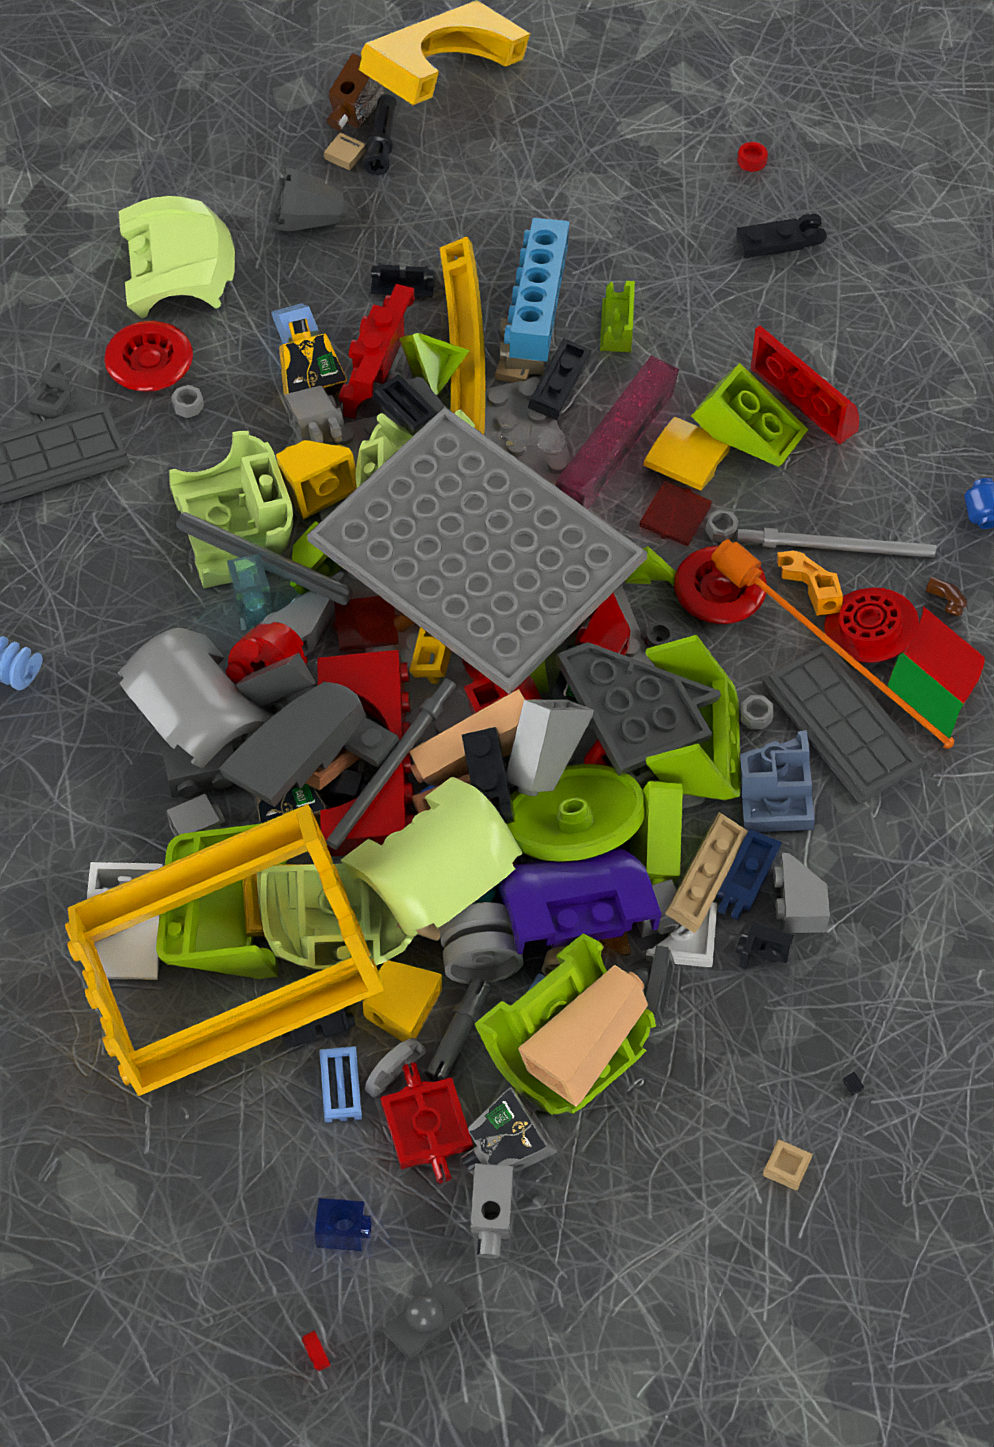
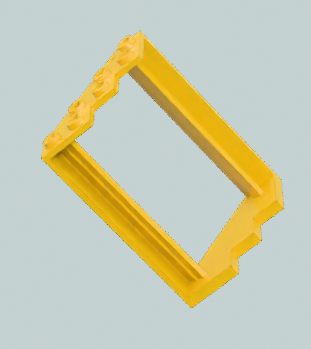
M309 804L68 907L69 922L65 923V928L70 941L67 942V946L75 962L81 960L85 968L82 970L88 986L85 989L86 998L93 1010L99 1008L102 1014L100 1022L106 1034L102 1039L108 1055L111 1058L117 1057L120 1062L118 1070L126 1086L132 1084L138 1096L384 991L373 958H369L371 954L364 939V934L355 912L351 908L336 865L332 864L333 861L327 848V843ZM308 851L319 873L324 893L338 920L343 940L352 957L134 1051L94 943Z

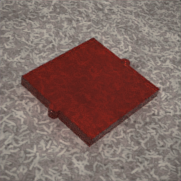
M664 481L639 522V526L659 534L662 539L669 538L689 546L709 512L713 501L692 493V490L689 488L685 490Z
M381 596L350 599L346 605L334 601L336 621L333 625L334 629L338 631L340 651L399 644L398 632L394 625V619L398 615H395L394 606Z

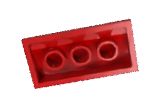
M762 326L755 328L750 369L838 444L841 445L858 432L859 412L855 404Z

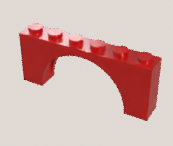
M399 649L317 658L318 685L323 682H330L351 689L358 695L364 711L379 720L388 731L397 735L400 741L411 726L410 722H406V713L411 712L410 693L405 692L404 683L410 682L408 662H402ZM409 752L340 847L336 850L327 844L331 857L347 855L368 839L382 845L390 834L401 831L412 823L414 814L409 815V804H414L412 800L414 787L413 783H408V773H413L410 768L413 764V758ZM357 798L334 808L320 810L321 831L325 841Z

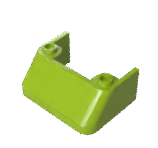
M697 635L647 648L646 655L655 667L719 690L721 696L717 702L699 708L701 715L712 732L709 740L700 744L646 757V764L658 777L659 782L682 784L684 795L718 800H729L739 797L741 794L739 700L733 682Z

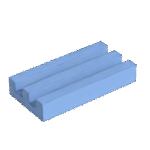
M356 1046L319 1050L325 1123L339 1118L340 1121H347V1118L354 1117L355 1120L362 1119ZM343 1056H349L353 1095V1107L346 1108ZM335 1057L339 1109H331L328 1058Z

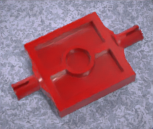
M410 1063L411 1072L408 1064L402 1067L407 1086L397 1093L380 1097L400 1168L402 1170L419 1164H432L436 1182L443 1183V1175L445 1182H448L452 1179V1175L450 1174L446 1159L452 1155L473 1149V1142L453 1079L451 1077L436 1082H422L417 1064Z

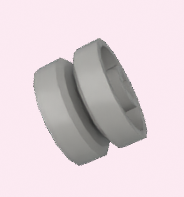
M488 902L471 904L450 921L439 927L441 945L445 948L443 950L445 975L453 981L470 984L471 978L481 979L480 984H484V982L492 983L510 977L523 966V954H517L510 916L506 906L503 904Z

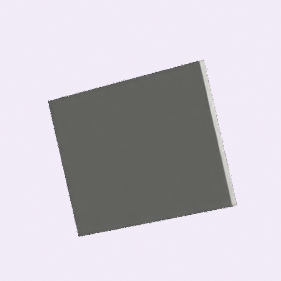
M446 407L436 414L307 534L308 542L508 694H511L647 559V552Z

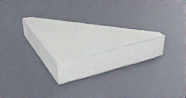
M712 902L700 928L695 933L681 925L656 946L669 947L675 964L712 968L717 903ZM656 946L646 951V961L653 962Z

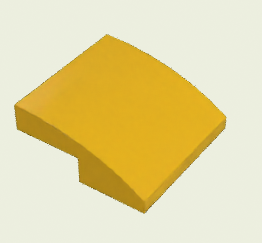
M674 416L652 446L644 460L643 466L701 491L714 477L717 465L729 453L731 446L714 439L705 429Z

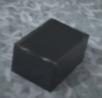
M855 1072L843 1078V1083L852 1096L864 1090V1085Z

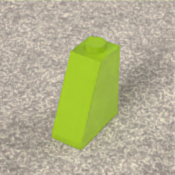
M648 781L642 790L645 802V817L637 832L628 839L630 853L644 865L652 885L671 879L674 884L680 876L683 787L679 783Z

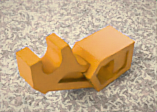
M794 550L777 552L778 567L782 566V579L803 581L808 585V595L817 616L840 613L843 595L837 573L828 572L806 557L805 553Z

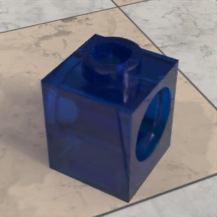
M319 1198L314 1233L316 1248L362 1251L363 1238L370 1239L372 1215H366L364 1201ZM340 1220H350L354 1223L347 1230H339L335 1227V1224Z

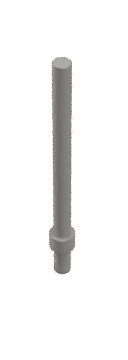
M764 528V531L737 529V542L762 544V547L776 548L777 545L928 558H935L936 545L784 533L778 532L776 528Z

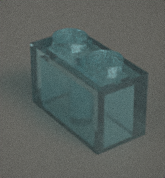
M260 553L227 561L232 600L241 631L254 628L263 622L267 615L272 613L270 588Z

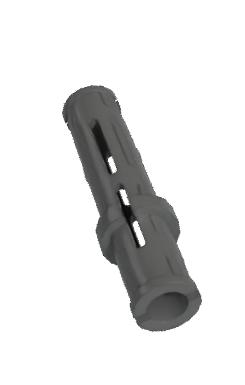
M471 978L460 1004L454 1006L452 1010L453 1018L428 1067L424 1071V1074L432 1080L437 1068L441 1067L435 1082L447 1079L472 1026H475L474 1023L481 1018L479 1012L489 993H491L492 987L487 982H484L479 994H476V990L481 982L479 978Z

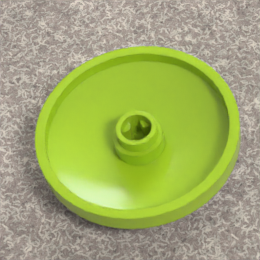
M595 764L566 766L553 791L538 792L537 796L522 794L516 789L511 795L516 821L506 825L522 853L528 856L548 861L587 859L617 848L637 832L645 817L644 795L639 783L627 773L618 776L613 767Z

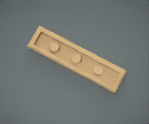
M720 812L714 817L664 914L693 933L700 928L748 833L746 829Z

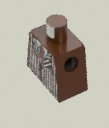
M354 53L349 57L328 94L332 112L326 121L330 127L337 131L342 130L346 123L355 128L361 127L377 109L379 96L384 94L383 86L359 70L362 57Z

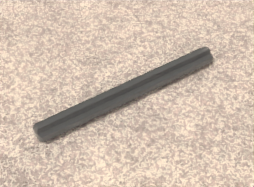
M187 512L181 513L176 522V526L180 531L339 604L346 605L352 597L353 591L350 586Z

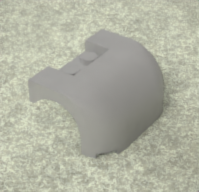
M173 628L153 637L132 655L118 672L124 678L119 684L173 749L179 745L194 757L191 760L193 765L204 768L227 743L238 736L257 731L274 715L266 705L260 707L254 701L249 700L227 677L226 671L218 666L225 657L206 635L184 628Z

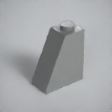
M524 700L507 769L508 782L518 786L517 791L525 795L537 796L538 792L553 791L586 730L594 710L570 700Z

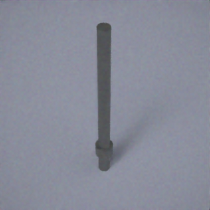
M446 678L431 698L427 697L420 706V714L326 840L330 847L336 850L340 847L430 722H435L444 710V703L456 688V684Z

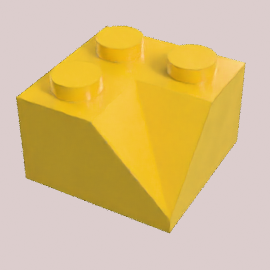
M304 440L296 445L288 446L282 452L276 454L277 463L290 500L303 520L347 498L357 489L356 466L353 453L348 447L339 444L335 446Z

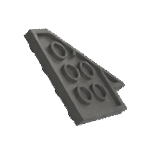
M589 642L557 653L555 661L578 703L594 710L589 723L618 776L647 765L646 757L700 744L710 739L712 732L701 715L699 708L717 702L721 696L719 690Z

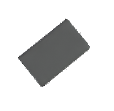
M297 653L246 675L236 686L242 693L262 707L312 686L316 682L300 654Z

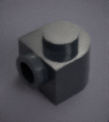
M348 767L328 783L323 799L332 808L343 805L359 797L369 781L364 780L362 772Z

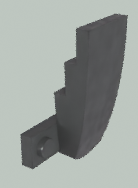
M323 682L314 688L309 686L274 701L273 704L279 712L255 731L226 760L219 770L223 777L275 807L293 785L301 789L318 767L326 770L342 748L380 768L398 744L399 738L394 733L366 718L358 695L351 689L337 683Z

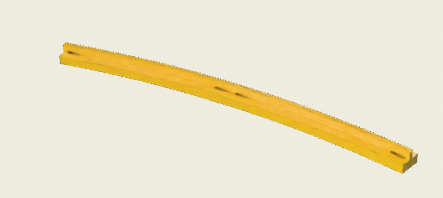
M468 236L439 248L446 290L450 344L470 350L451 376L450 411L455 413V411L461 409L475 424V429L484 435L486 387L483 319L473 246ZM420 627L409 671L415 678L427 677L431 684H438L439 677H445L452 650ZM433 653V654H434L433 663H432V664H429L430 658H431V654Z

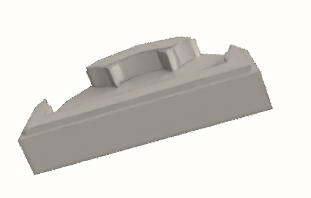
M415 1038L407 1039L389 1051L371 1072L365 1085V1091L372 1098L379 1096L403 1074L402 1067L408 1064L410 1068V1063H415L426 1053L425 1047Z

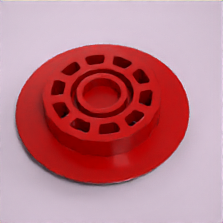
M141 321L124 327L111 338L105 350L104 362L111 378L123 387L135 391H157L167 388L183 378L192 364L193 349L187 336L177 327L161 321Z
M718 546L704 547L688 555L681 562L675 573L674 590L680 604L691 615L710 623L730 624L750 617L763 604L766 592L754 583L748 587L745 584L739 588L723 573L718 571L715 567L716 563L711 560ZM760 566L759 569L762 573L759 578L767 584L765 574Z
M864 588L843 596L840 613L827 614L824 622L825 634L861 663L882 662L901 654L913 642L919 627L918 614L913 604L900 593L885 588Z

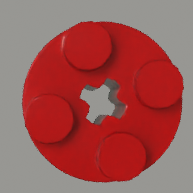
M279 622L258 624L232 647L228 657L226 675L233 683L237 684L246 675L297 653L300 654L307 666V656H304L302 649L303 641L293 629Z

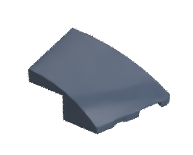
M807 730L797 732L796 738L779 744L776 740L766 744L763 748L753 749L740 754L743 825L747 831L749 829L757 832L814 830L815 818Z

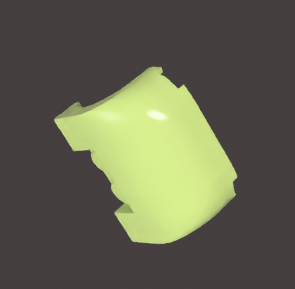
M249 431L232 432L231 451L218 465L199 472H184L177 469L169 470L170 488L177 509L181 513L187 512L279 555H282L287 548L293 525L292 504L274 452L268 442L264 443L259 438L249 435ZM188 534L203 589L248 579L265 570Z
M454 777L449 778L425 796L431 809L417 814L413 818L412 823L403 830L390 834L384 840V844L380 845L368 839L341 859L353 882L357 884L362 879L368 883L386 903L403 932L409 936H416L417 929H422L433 923L438 929L513 872L515 870L512 864L517 856L523 854L501 815L487 797L474 786Z

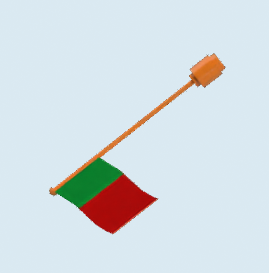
M726 539L717 547L711 560L716 563L715 567L739 588L745 584L748 587L754 583L942 741L944 743L943 748L949 749L953 747L954 739L951 737L959 711L980 679L985 662L983 655L923 606L917 634L910 646L897 658L886 686L759 578L762 573L759 569L761 561L737 541L733 543Z

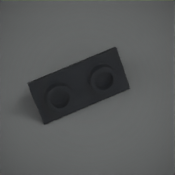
M378 263V266L372 265L371 294L391 295L395 285L399 284L414 288V297L433 298L436 272H434V269H429L428 266H406V270H400V265H384L382 263Z
M344 1008L284 1033L282 1034L284 1045L292 1044L294 1048L298 1045L318 1040L314 1026L321 1025L324 1038L343 1032H350L349 1028L356 1026L352 1012L345 1014Z

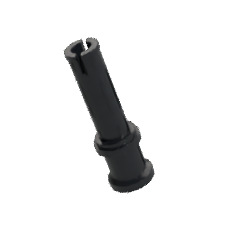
M389 94L379 96L373 133L366 141L368 152L363 159L362 165L368 173L374 175L385 174L390 166L388 155L392 152L393 148L390 134L397 101L394 96Z

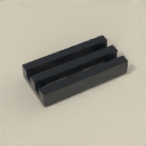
M399 374L373 390L374 398L412 436L438 414ZM396 386L401 392H403L425 414V416L422 417L411 406V403L405 397H402L393 387Z

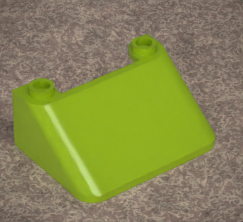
M260 824L177 835L167 846L165 865ZM287 860L277 865H286ZM242 880L159 915L156 953L164 963L255 979L278 976V959L274 953L267 948L255 946L254 937H246Z

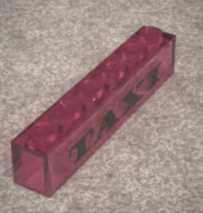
M651 355L557 479L555 486L583 507L589 509L674 394L679 369Z

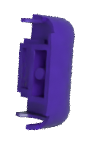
M613 849L595 857L575 861L541 860L513 865L515 870L496 885L494 903H504L508 910L517 954H523L525 942L545 939L546 945H552L553 948L568 946L583 933L595 940L623 936L625 931H631L633 922L650 920L652 930H657L659 927L661 911L644 865L633 854L623 849Z

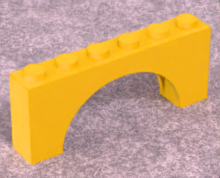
M476 0L365 43L361 51L362 58L359 70L410 104L415 105L432 98L439 70L434 68L426 60V57L444 52H461L482 56L506 67L523 60L530 33Z

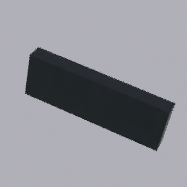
M563 338L532 395L528 408L557 420L590 359L592 350Z

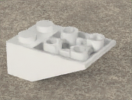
M91 862L87 899L163 867V864ZM159 915L94 943L107 979L158 980L160 958L156 953Z

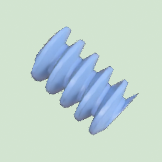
M2 636L0 637V682L6 685L11 684L16 690H23L30 685L38 674L43 661L42 654L37 652L31 657V649L24 647L20 650V644L15 641L8 646V638Z

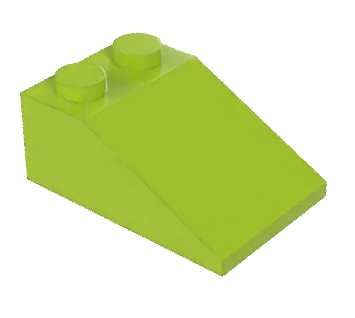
M740 363L715 385L691 415L714 439L777 467L783 464L808 431V428Z

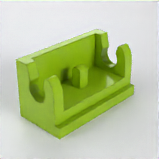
M626 281L623 292H615L613 282L608 283L606 286V298H602L600 351L631 352L635 281Z

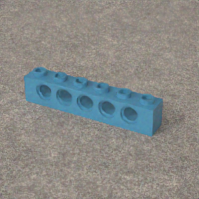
M533 218L531 229H525L523 248H521L519 267H517L516 286L513 287L512 305L509 307L508 324L512 325H506L504 344H510L509 358L548 361L568 250L570 221Z

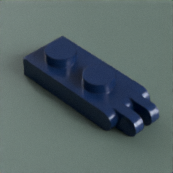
M749 829L718 891L717 898L722 900L718 908L719 913L725 915L730 903L735 905L731 914L733 919L738 920L743 909L751 911L781 850V841Z

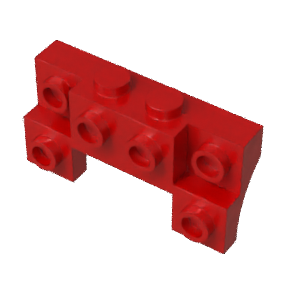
M396 284L391 296L386 295L383 307L373 304L369 315L363 316L358 340L353 339L349 348V358L352 359L353 363L351 377L348 384H343L339 395V402L343 403V414L345 417L356 419L358 405L365 399L373 396L374 382L384 384V380L401 346L399 338L405 336L404 314L407 307L413 305L415 301L414 288Z

